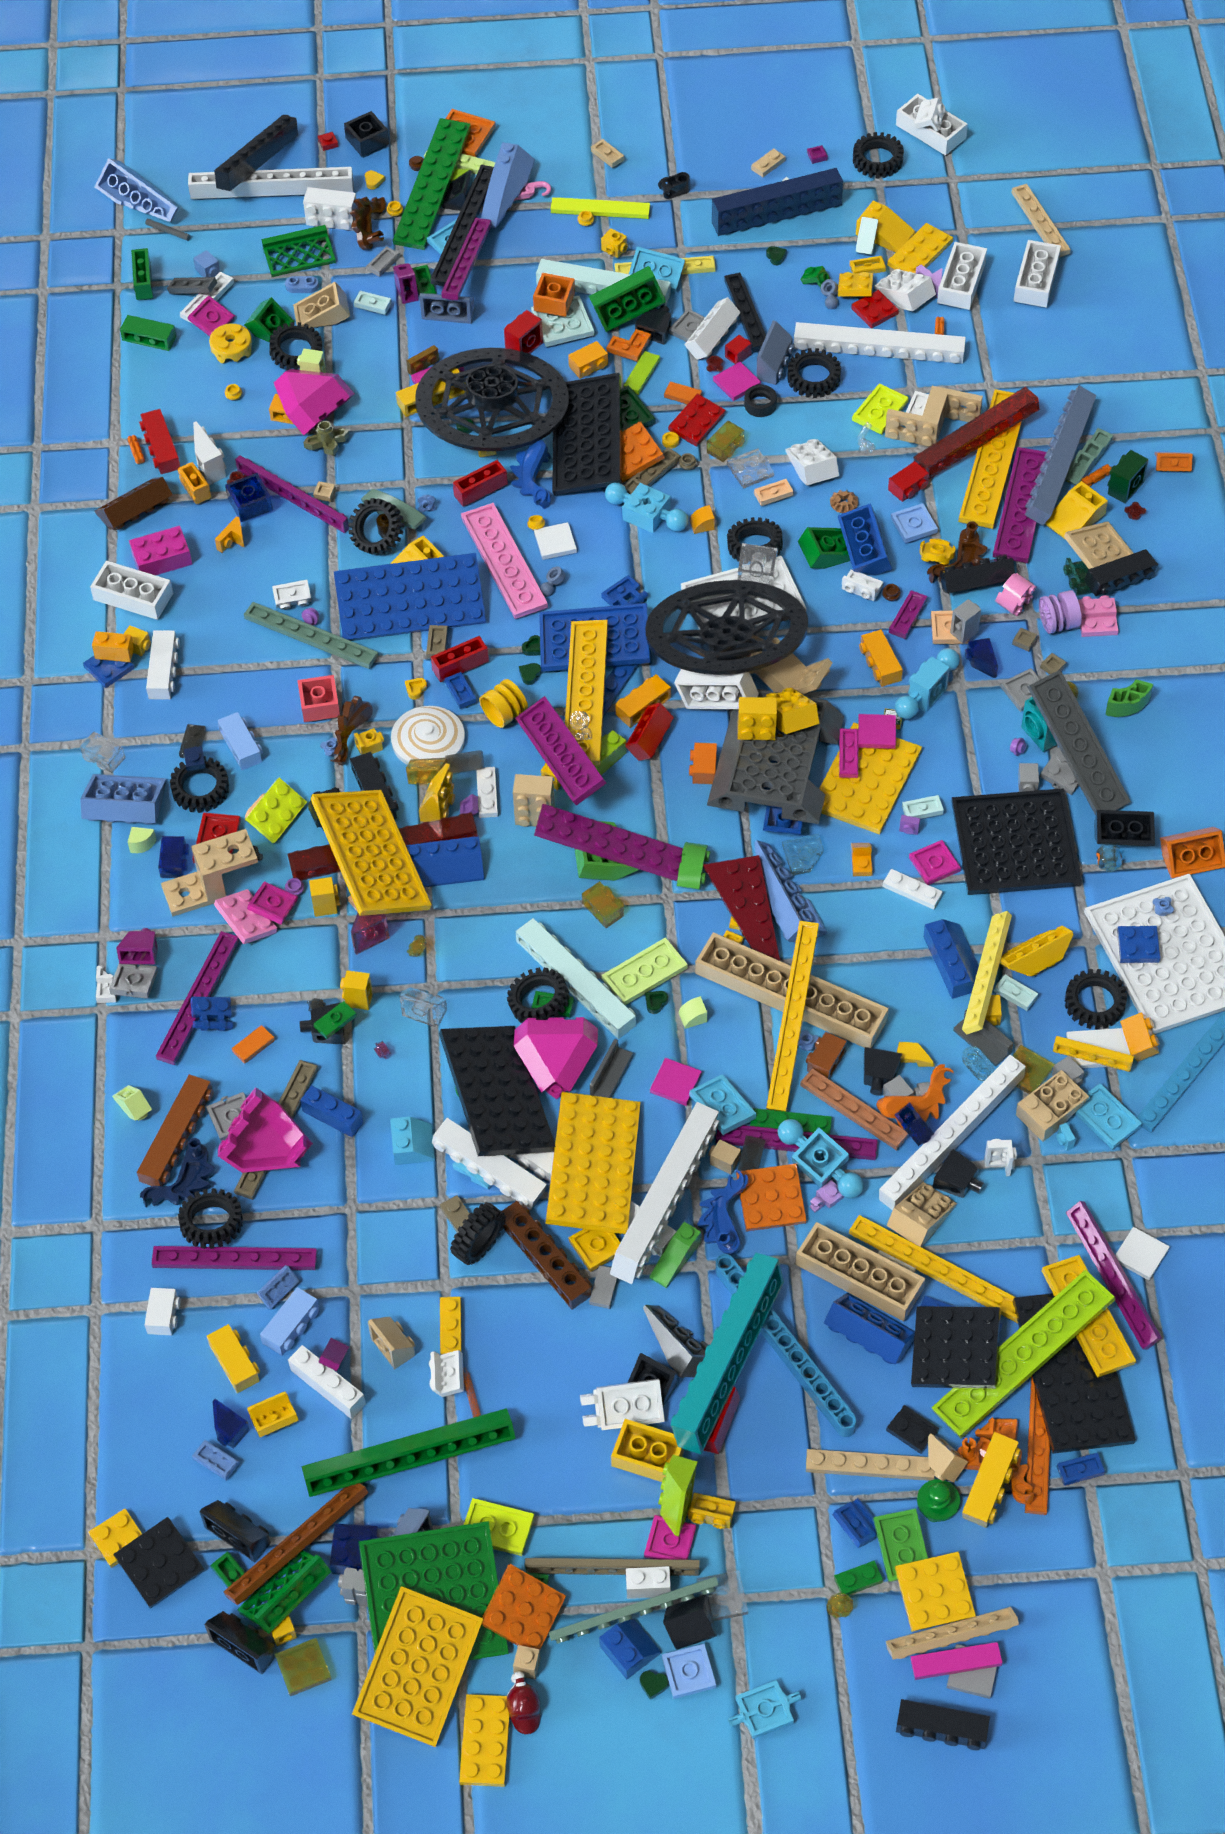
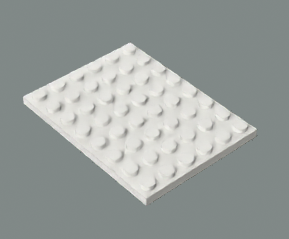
M1190 874L1085 908L1084 913L1125 986L1138 1013L1142 1012L1146 1017L1151 1018L1154 1024V1028H1152L1153 1034L1225 1011V936ZM1171 898V906L1174 908L1173 913L1166 916L1157 915L1155 913V905L1152 903L1153 899ZM1118 926H1157L1160 962L1120 963Z

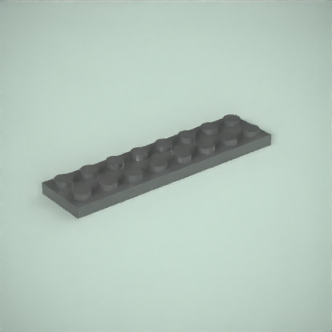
M1061 669L1027 686L1094 814L1096 815L1097 810H1117L1130 803L1129 797Z

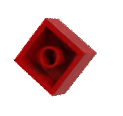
M528 310L518 315L513 322L504 328L505 348L531 354L543 343L542 319Z

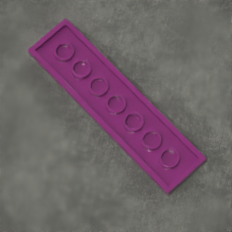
M1017 447L993 551V557L995 558L997 555L1007 554V556L1013 558V561L1028 563L1037 522L1025 516L1027 510L1025 505L1032 497L1030 492L1037 484L1035 480L1041 473L1039 469L1046 460L1044 458L1045 451Z
M545 696L515 718L576 806L606 784V781Z
M542 804L534 836L674 881L678 880L683 848Z

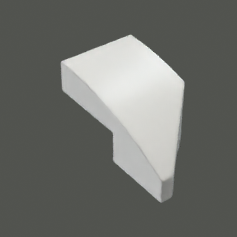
M97 966L96 1001L97 1003L116 1002L117 995H112L109 991L114 976L103 971L101 966Z

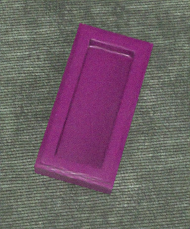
M330 1338L318 1362L337 1371L349 1346Z

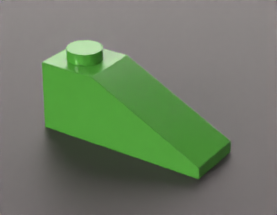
M684 1221L667 1245L650 1274V1279L667 1288L701 1244V1231Z

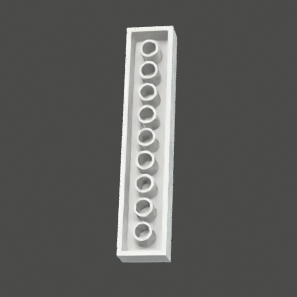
M696 1102L615 1252L610 1275L630 1284H633L635 1278L639 1279L641 1277L645 1262L648 1263L653 1247L656 1248L661 1232L665 1231L669 1217L673 1216L677 1202L681 1201L685 1187L689 1186L693 1172L697 1171L701 1162L699 1160L705 1156L708 1150L707 1145L709 1142L712 1143L715 1137V1130L719 1124V1120H717L719 1111Z

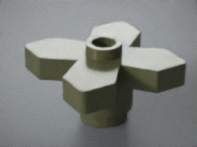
M322 421L314 428L316 435L308 436L304 440V448L315 450L323 447L325 454L334 456L339 450L337 443L345 442L349 438V430L344 428L334 430L329 421Z

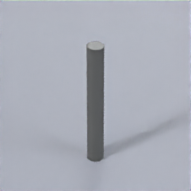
M146 219L145 224L184 240H190V234L154 220Z

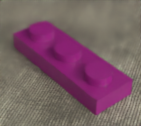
M911 590L889 627V633L906 639L927 602V596Z

